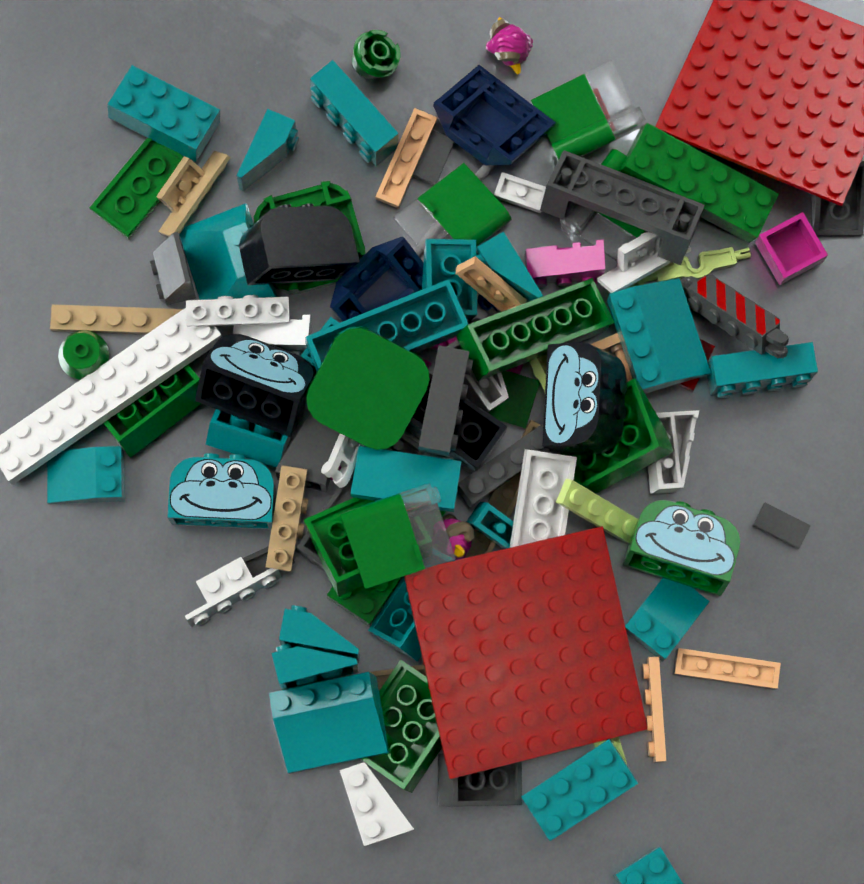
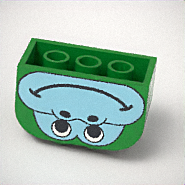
M659 500L652 502L642 511L631 536L623 565L721 596L732 577L740 548V536L730 521L716 516L713 511L707 509L697 510L691 508L688 503L681 501L675 503L668 500Z

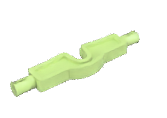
M733 247L704 251L698 255L700 266L698 269H694L688 257L685 256L681 265L671 262L643 278L642 281L657 280V282L690 276L700 279L704 275H710L712 271L735 266L737 260L751 258V252H749V247L734 251Z

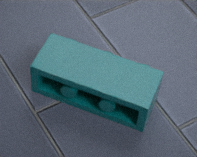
M480 501L466 522L470 523L474 529L502 549L510 548L514 521L489 503Z

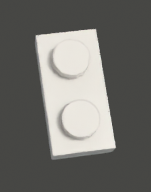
M502 172L494 196L499 200L541 213L540 208L546 187Z

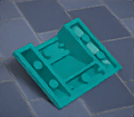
M246 203L188 225L179 234L200 300H213L221 296H231L233 299H240L247 295H256L258 298L277 297L273 284L247 285L239 243L244 232L254 223Z

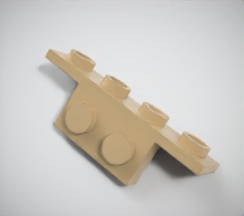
M213 151L202 169L190 158L183 157L156 196L172 211L158 231L159 233L169 237L172 233L178 232L180 234L185 223L195 213L199 203L205 194L211 190L212 184L219 174L224 171L231 157L227 154Z
M281 466L266 561L267 568L285 571L292 570L297 539L303 538L305 524L300 523L301 514L307 513L309 499L304 498L307 469Z

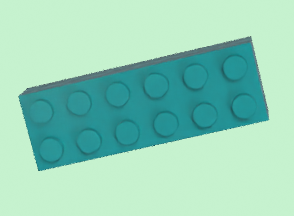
M448 279L305 337V344L318 371L333 343V339L339 332L349 327L362 326L368 328L413 353H418L455 338L468 325V322Z

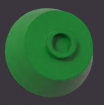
M377 29L370 30L361 34L356 39L352 53V65L362 77L367 79L387 77L397 69L401 58L400 47L398 43L395 45L387 37V32Z
M87 330L77 331L67 336L62 342L58 353L59 363L67 375L81 380L95 372L109 360V349L105 340L97 333Z

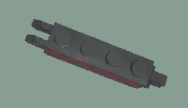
M704 275L700 279L693 276L680 279L691 310L699 313L712 324H716L730 336H734L748 348L755 350L761 355L767 352L777 357V359L787 356L788 349L786 345L789 338L780 330V318L713 275Z

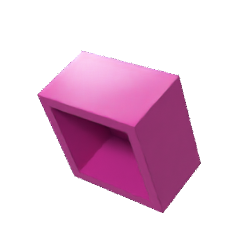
M803 212L760 234L755 241L756 246L779 285L823 263L828 256Z

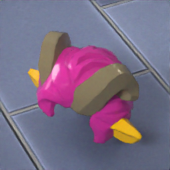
M499 17L498 21L491 27L489 32L490 41L486 43V49L495 54L497 60L502 61L506 66H510L518 75L521 73L520 64L526 61V57H528L533 47V39L520 27L509 24L505 19Z
M447 514L434 524V533L431 539L432 545H436L437 550L455 560L463 559L472 546L474 529L470 523L460 521L452 514Z

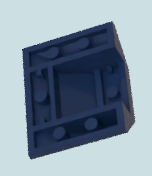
M480 65L475 67L433 104L446 136L485 166L511 165L555 126L556 123Z
M404 237L372 247L359 260L360 262L336 282L330 308L343 322L422 290L424 262Z

